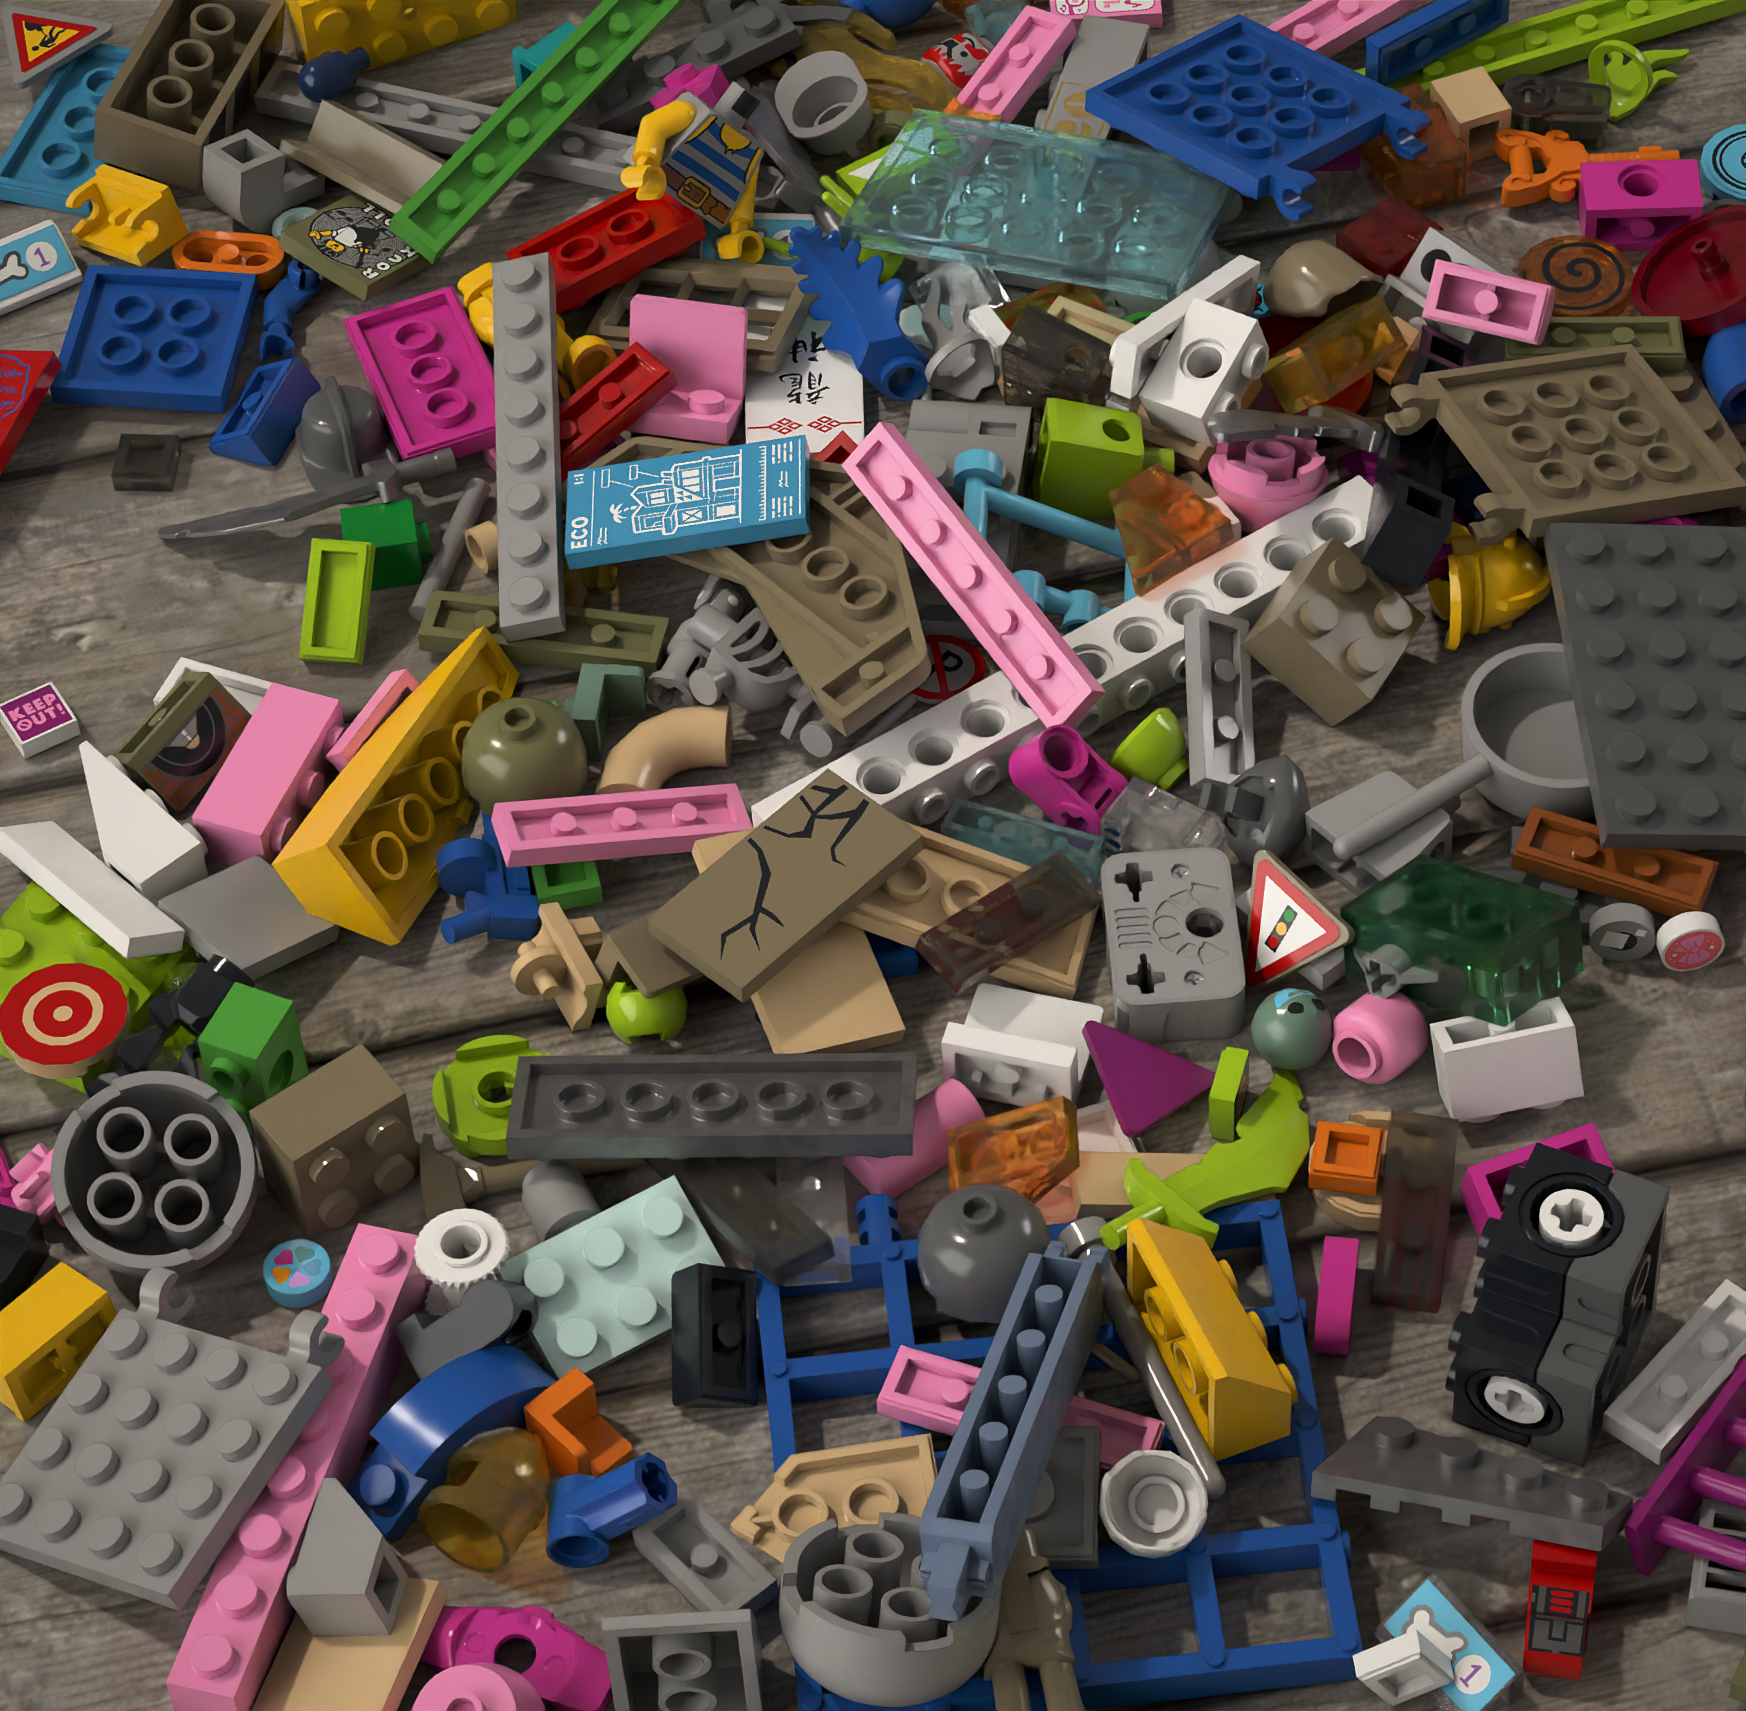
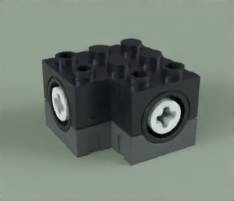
M1538 1142L1525 1167L1514 1165L1503 1191L1502 1204L1506 1205L1501 1218L1498 1220L1489 1217L1478 1242L1476 1256L1485 1259L1474 1287L1473 1295L1478 1300L1472 1314L1465 1311L1459 1313L1448 1342V1350L1456 1353L1445 1384V1389L1454 1393L1453 1422L1526 1448L1531 1444V1449L1584 1468L1593 1444L1602 1428L1603 1413L1614 1402L1622 1380L1625 1378L1642 1336L1656 1309L1657 1286L1660 1277L1661 1252L1664 1243L1666 1210L1670 1187L1617 1169L1614 1174L1613 1168Z

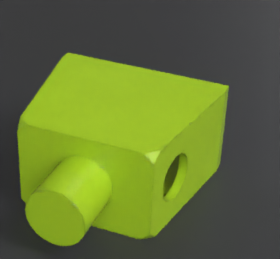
M1047 398L1030 477L1032 500L1083 519L1117 517L1121 512L1134 507L1139 483L1163 484L1173 480L1175 468L1174 450L1172 448L1144 447L1141 418L1135 412L1059 398Z

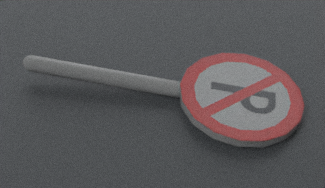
M951 635L926 636L925 641L932 665L929 677L924 683L899 701L844 755L883 735L918 700L927 704H940L984 680L985 661L980 651L969 642Z

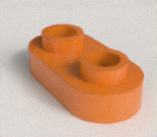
M198 230L190 232L175 243L172 248L174 267L177 270L256 274L259 291L267 290L277 285L286 276L288 269L285 252L279 248L280 241L264 234Z

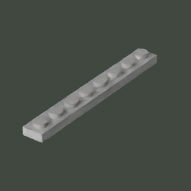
M549 252L492 263L500 629L506 642L566 631L555 267Z

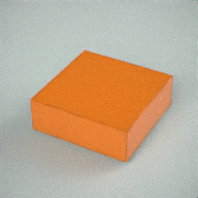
M1318 1120L1309 1170V1188L1376 1196L1385 1143V1129Z

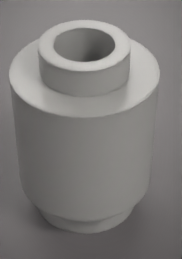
M550 1160L543 1162L531 1169L522 1182V1205L541 1242L602 1212L581 1172L570 1167L564 1161Z

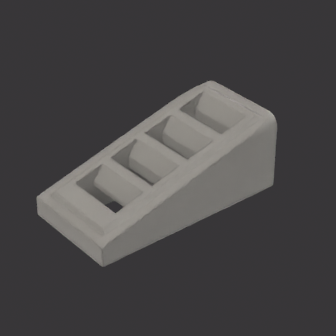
M1702 1498L1699 1526L1746 1542V1532L1713 1527L1714 1521L1746 1526V1510L1718 1500ZM1694 1555L1685 1626L1746 1635V1593L1705 1586L1706 1581L1746 1587V1572L1708 1567V1561H1714Z

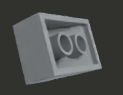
M751 1609L602 1618V1635L615 1711H764L763 1658L759 1625Z

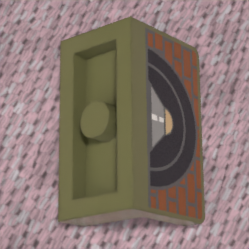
M187 672L114 752L113 756L122 763L131 779L141 780L161 798L170 810L180 812L223 766L252 715L210 672Z

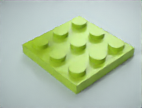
M32 880L0 918V1006L12 987L30 973L54 964L83 963L105 970L121 984L131 1012L129 1036L136 1034L151 1016L148 1005L153 998L172 991L197 960L196 951L183 940L181 951L127 960ZM0 1035V1055L14 1061L13 1056L6 1051ZM117 1055L106 1064L101 1059L96 1064L88 1066L89 1073L75 1078L54 1080L87 1094L86 1087L106 1071Z

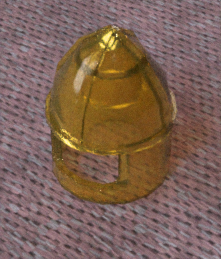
M504 1427L478 1434L452 1453L445 1465L448 1486L444 1485L432 1489L418 1509L419 1524L427 1539L449 1559L473 1571L491 1574L504 1570L529 1532L537 1529L545 1517L550 1491L547 1453L542 1445L541 1437L534 1430Z

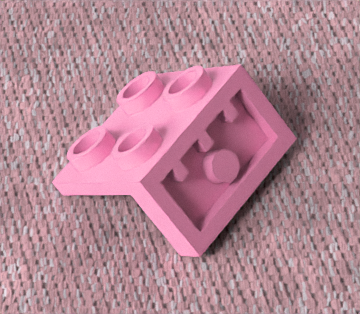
M636 294L630 302L629 347L637 341L674 372L678 385L624 431L727 444L744 419L748 311L743 307Z

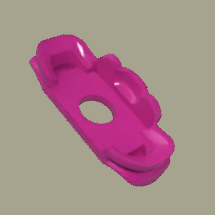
M524 1605L523 1608L504 1606H443L420 1658L431 1671L438 1674L454 1666L477 1662L496 1664L495 1660L498 1649L511 1639L522 1638L530 1641L535 1646L536 1658L532 1666L520 1674L533 1685L542 1702L551 1704L559 1711L607 1710L613 1694L606 1653L597 1646L585 1641L584 1636L579 1635L567 1625L557 1621L554 1613L531 1605Z

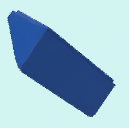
M298 357L256 367L210 441L208 448L216 455L262 466L276 465L295 435V429L301 421L303 407L311 396L321 390L319 382Z

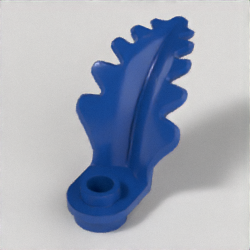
M800 226L792 228L789 235L793 243L788 248V253L791 256L799 257L792 263V270L796 274L808 275V277L798 283V287L803 293L820 295L809 307L808 313L813 320L831 322V325L822 337L824 348L827 351L851 357L857 371L882 394L894 401L907 402L922 395L928 386L925 370L929 363V358L902 331L899 325L905 295L903 282L895 278L883 284L879 283L884 262L878 255L869 258L862 264H857L862 246L856 239H852L841 249L842 234L837 230L831 231L822 238L823 229L821 226H815L810 230ZM907 368L902 372H896L899 369Z

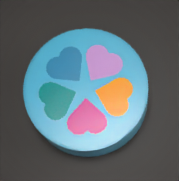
M295 1239L276 1246L267 1255L263 1264V1275L268 1294L275 1302L285 1307L303 1308L313 1305L326 1296L333 1283V1273L327 1252L322 1246L310 1240Z

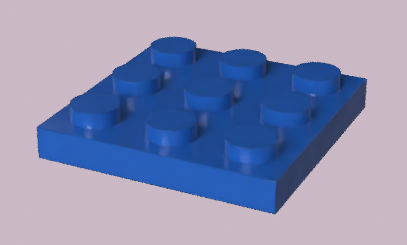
M88 265L58 358L62 366L50 386L53 403L224 413L259 294L257 275L249 273Z

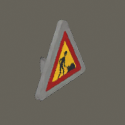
M6 5L1 9L14 87L17 89H24L108 39L114 33L110 22L13 5Z

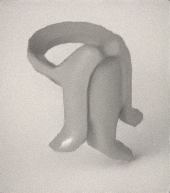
M933 277L921 321L923 330L933 345V349L917 344L929 358V363L925 370L927 382L931 387L943 390L953 396L976 401L981 396L983 389L991 388L996 382L994 363L988 341L982 334L972 332L966 325L967 302L957 305L952 312L951 321L954 331L951 332L944 325L940 318L942 286L937 277Z

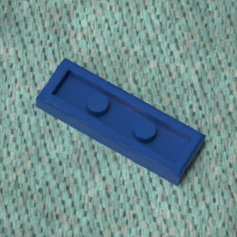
M1437 0L1366 38L1365 76L1386 87L1507 23L1509 21L1510 0Z

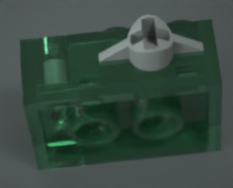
M1421 854L1340 908V917L1355 932L1352 943L1343 947L1346 977L1366 983L1370 994L1379 998L1386 999L1399 991L1410 998L1426 1002L1432 1008L1448 1009L1506 1027L1584 971L1578 900Z

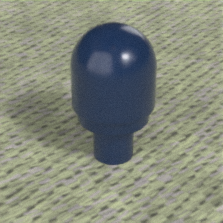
M358 47L347 54L340 50H335L319 55L307 62L300 70L298 85L301 93L308 100L315 103H321L322 100L332 101L350 91L352 86L356 84L357 73L370 67V57L362 47Z

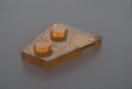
M1155 463L1109 492L1112 512L1117 529L1119 530L1134 591L1139 597L1144 596L1234 538L1231 520L1158 463Z
M1063 1095L947 1130L950 1192L971 1184L996 1183L1015 1189L1033 1204H1036L1080 1167L1077 1107L1075 1103Z

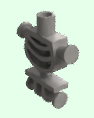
M709 603L704 604L698 610L688 626L687 634L711 650L705 668L695 670L689 677L691 692L700 703L712 705L721 698L723 692L740 707L757 711L776 707L792 696L797 701L791 706L780 734L790 740L801 729L800 740L802 745L809 753L817 757L829 755L834 750L836 742H842L848 738L826 721L758 607H755L739 623Z

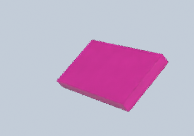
M453 286L343 320L348 340L403 461L429 453L432 454L449 447L455 459L496 447L494 371Z

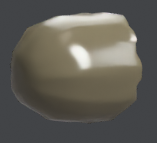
M1321 239L1300 241L1292 245L1276 260L1265 281L1263 299L1268 309L1282 318L1286 316L1295 318L1312 317L1319 320L1348 321L1357 318L1361 305L1375 298L1384 279L1382 276L1376 275L1362 266L1341 249Z

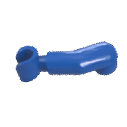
M293 259L290 262L288 274L264 300V332L260 336L259 360L265 361L267 355L274 353L283 355V360L294 358L295 343L290 338L293 317L318 293L321 287L320 274L307 265L306 270L303 271V263L297 259Z

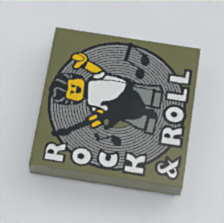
M356 192L282 230L280 235V249L364 302L432 265V263L388 229L394 214Z

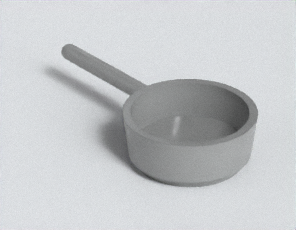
M1533 643L1505 650L1484 662L1469 679L1462 696L1461 754L1463 763L1337 837L1333 844L1335 855L1343 860L1352 859L1473 786L1499 808L1526 820L1532 806L1578 820L1594 817L1595 812L1563 644Z

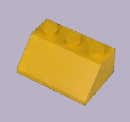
M1143 1218L1127 1222V1293L1215 1461L1226 1459L1289 1436L1291 1432V1406L1298 1402L1295 1382L1286 1365L1283 1363L1275 1365L1268 1353L1266 1332L1258 1315L1254 1311L1246 1313L1238 1300V1285L1228 1262L1224 1259L1216 1261L1205 1239L1201 1236Z

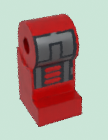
M1533 1539L1522 1666L1523 1674L1580 1681L1583 1654L1587 1651L1598 1551Z

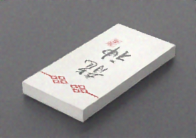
M749 294L744 307L783 311L789 298ZM809 315L781 369H776L775 373L746 370V444L805 435L810 450V460H812L842 430L858 446L865 439L863 375L857 371L851 357L833 353L824 348L822 337L831 325L830 321L813 320ZM748 325L747 339L767 340L774 327Z

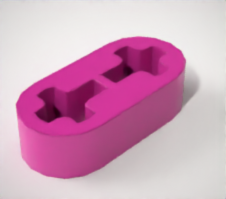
M1325 1236L1316 1310L1314 1353L1349 1356L1360 1239Z

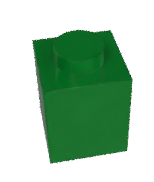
M412 499L340 509L343 539L346 541L371 542L376 546L371 591L421 584L424 578L421 559L433 557L428 522H415Z

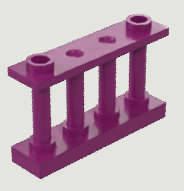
M1746 1354L1739 1358L1730 1380L1644 1498L1637 1500L1632 1505V1514L1625 1522L1624 1528L1637 1573L1649 1577L1670 1547L1746 1572L1745 1541L1689 1523V1520L1702 1504V1498L1706 1497L1746 1510V1480L1724 1473L1741 1448L1746 1449Z

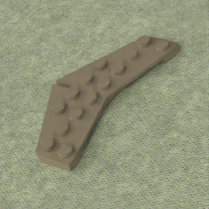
M640 436L623 442L585 469L722 447ZM810 460V533L665 555V557L745 586L826 721L844 736L848 737L924 683L931 673L932 665L901 541L841 466L842 464ZM568 480L561 484L562 514L565 516Z

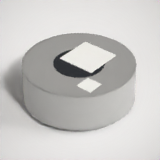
M1614 903L1597 910L1590 918V947L1595 954L1610 961H1633L1649 954L1655 946L1654 917L1647 909L1636 904Z

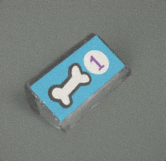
M1434 1573L1422 1580L1375 1629V1636L1381 1643L1417 1629L1450 1658L1454 1680L1447 1685L1427 1692L1443 1711H1504L1523 1698L1525 1676L1523 1668Z

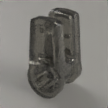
M1533 74L1518 75L1505 83L1503 96L1512 107L1511 129L1523 131V122L1529 123V132L1545 136L1551 130H1563L1568 133L1570 141L1580 142L1585 150H1602L1605 148L1608 133L1607 119L1609 118L1612 102L1609 86L1543 78ZM1528 90L1531 92L1530 103L1524 102L1525 93Z

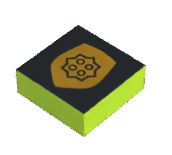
M1226 1046L1225 1051L1222 1050L1209 1094V1133H1211V1138L1229 1142L1235 1141L1237 1134L1236 1126L1241 1119L1249 1092V1050Z

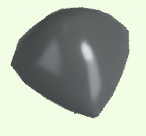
M1287 755L1258 762L1238 776L1226 788H1221L1211 783H1204L1198 808L1214 814L1217 826L1227 845L1236 857L1251 869H1253L1254 856L1260 850L1271 851L1282 862L1287 860L1302 843L1306 835L1305 813L1311 809L1304 774Z

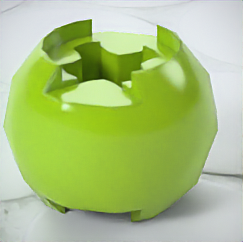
M625 977L617 980L607 996L606 1015L612 1032L626 1044H636V1038L650 1034H660L661 1041L674 1038L680 1033L687 1020L688 1002L682 985L647 999L643 997L631 978Z

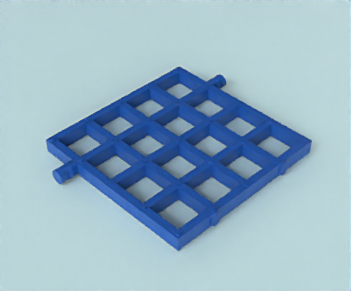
M872 1194L860 1199L856 1203L855 1212L856 1220L859 1224L858 1238L860 1243L858 1246L752 1257L753 1268L756 1271V1297L774 1472L781 1467L790 1455L797 1454L791 1403L880 1393L901 1345L978 1368H982L995 1336L915 1345L907 1284L922 1283L918 1268L919 1239L900 1241L901 1233L900 1225L897 1221V1203L889 1195ZM1280 1200L1226 1205L1202 1215L1205 1219L1219 1225L1218 1234L1211 1251L1260 1246L1270 1306L1244 1310L1246 1313L1254 1311L1260 1318L1268 1340L1267 1351H1279L1280 1362L1289 1369L1298 1393V1402L1291 1406V1432L1289 1436L1217 1461L1216 1463L1219 1466L1298 1457L1310 1524L1207 1535L1204 1524L1199 1535L1183 1550L1171 1556L1151 1559L1131 1555L1121 1546L1111 1545L1099 1547V1569H1050L1057 1581L1066 1587V1594L1072 1606V1629L1069 1631V1637L1076 1659V1665H1074L1075 1677L1085 1710L1359 1680L1356 1677L1352 1655L1362 1652L1363 1648L1348 1569H1351L1352 1566L1349 1535L1347 1531L1340 1530L1335 1501L1310 1497L1312 1472L1327 1459L1305 1340V1336L1308 1335L1306 1303L1304 1298L1298 1299ZM1106 1218L1104 1220L1108 1223L1115 1218ZM1073 1222L1047 1225L1053 1241H1056L1062 1230ZM1127 1244L1116 1250V1261L1127 1260ZM883 1287L890 1348L786 1359L780 1298ZM1113 1324L1101 1325L1096 1339L1133 1366L1134 1364ZM1090 1352L1083 1371L1112 1367ZM899 1421L901 1438L926 1434V1430L923 1427ZM1165 1426V1438L1160 1450L1172 1451L1181 1457ZM947 1451L934 1452L937 1473L941 1469ZM1318 1568L1330 1638L1232 1649L1225 1648L1214 1579ZM1186 1582L1197 1646L1196 1653L1091 1664L1081 1594ZM794 1659L799 1711H996L992 1680L985 1681L984 1676L972 1677L953 1692L930 1702L905 1707H881L858 1703L835 1693L822 1694L821 1685L813 1680ZM1038 1670L1026 1671L1032 1711H1047L1040 1672Z

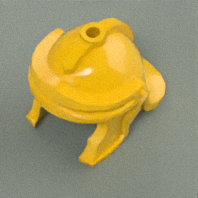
M1452 522L1451 532L1444 542L1450 544L1453 553L1448 556L1450 582L1439 578L1428 582L1430 603L1434 612L1441 619L1448 620L1450 623V628L1446 633L1445 648L1454 651L1457 650L1465 633L1473 635L1490 632L1491 627L1497 626L1500 629L1511 628L1513 621L1529 611L1533 605L1541 602L1549 594L1550 587H1552L1547 561L1539 555L1532 544L1518 536L1517 528L1511 531L1502 541L1494 545L1482 546L1476 542L1466 527L1456 522Z

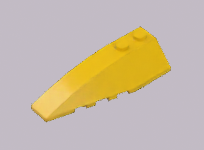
M486 626L476 629L387 718L327 788L271 864L308 914L392 946L400 943L439 887L436 865L437 854L443 846L454 841L458 827L468 824L474 806L468 800L469 796L464 788L461 771L463 739L480 713L492 704L512 697L520 674Z

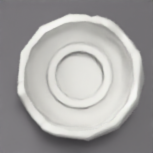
M1133 1451L1105 1473L1102 1479L1099 1516L1111 1540L1131 1555L1151 1559L1171 1556L1183 1550L1199 1535L1206 1522L1208 1508L1207 1489L1195 1466L1172 1451Z

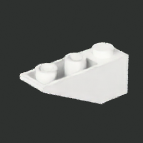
M88 741L81 743L79 749L105 865L156 907H158L159 899L209 877L204 856L208 854V849L200 833L191 824L185 823L181 825L170 816L165 804L153 790L146 789L142 791L132 782L127 770L113 755L104 757Z

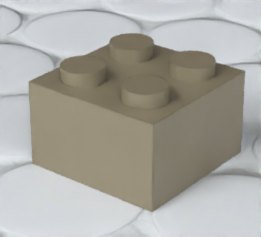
M1334 535L1294 566L1241 644V647L1330 726L1334 727L1373 700L1426 619V616L1386 580L1378 576L1370 567L1361 564V558Z
M362 1043L249 1111L267 1191L310 1241L331 1228L345 1225L357 1212L386 1194L400 1191L412 1178L420 1174V1163L406 1092Z

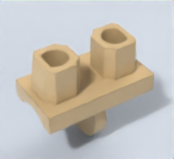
M558 902L540 904L538 914L542 920V927L531 941L519 946L517 952L520 957L511 968L510 978L520 993L525 995L541 994L545 1000L554 998L572 1031L590 1029L596 1008L606 1007L607 996L612 987L607 989L604 987L603 981L591 961L597 958L603 944L601 930L593 916L568 920Z

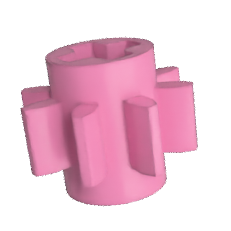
M38 1143L9 1171V1174L19 1182L12 1189L11 1197L19 1210L37 1215L41 1225H47L55 1218L62 1227H65L66 1225L57 1209L51 1187L50 1171L54 1148L49 1152L43 1143Z

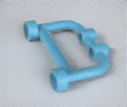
M970 449L963 451L955 458L953 486L958 493L964 495L963 513L985 540L988 511L1126 560L1124 603L1149 590L1150 555L1158 552L1163 545L1164 522L1158 513L1146 508L1127 509L1116 517L1115 530L1001 489L1003 462L997 454L991 451ZM1021 570L1012 573L1043 613L1047 611L1062 617L1063 635L1112 610V608L1101 605L1099 597L1091 591L1073 590L1068 593L1046 585L1043 575L1032 570Z

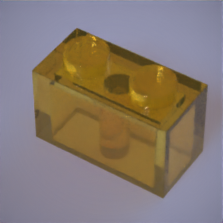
M1378 294L1339 311L1270 356L1263 373L1286 414H1294L1329 400L1407 348L1408 344L1382 297Z

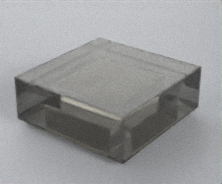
M121 434L111 475L114 491L173 492L182 452L179 435Z

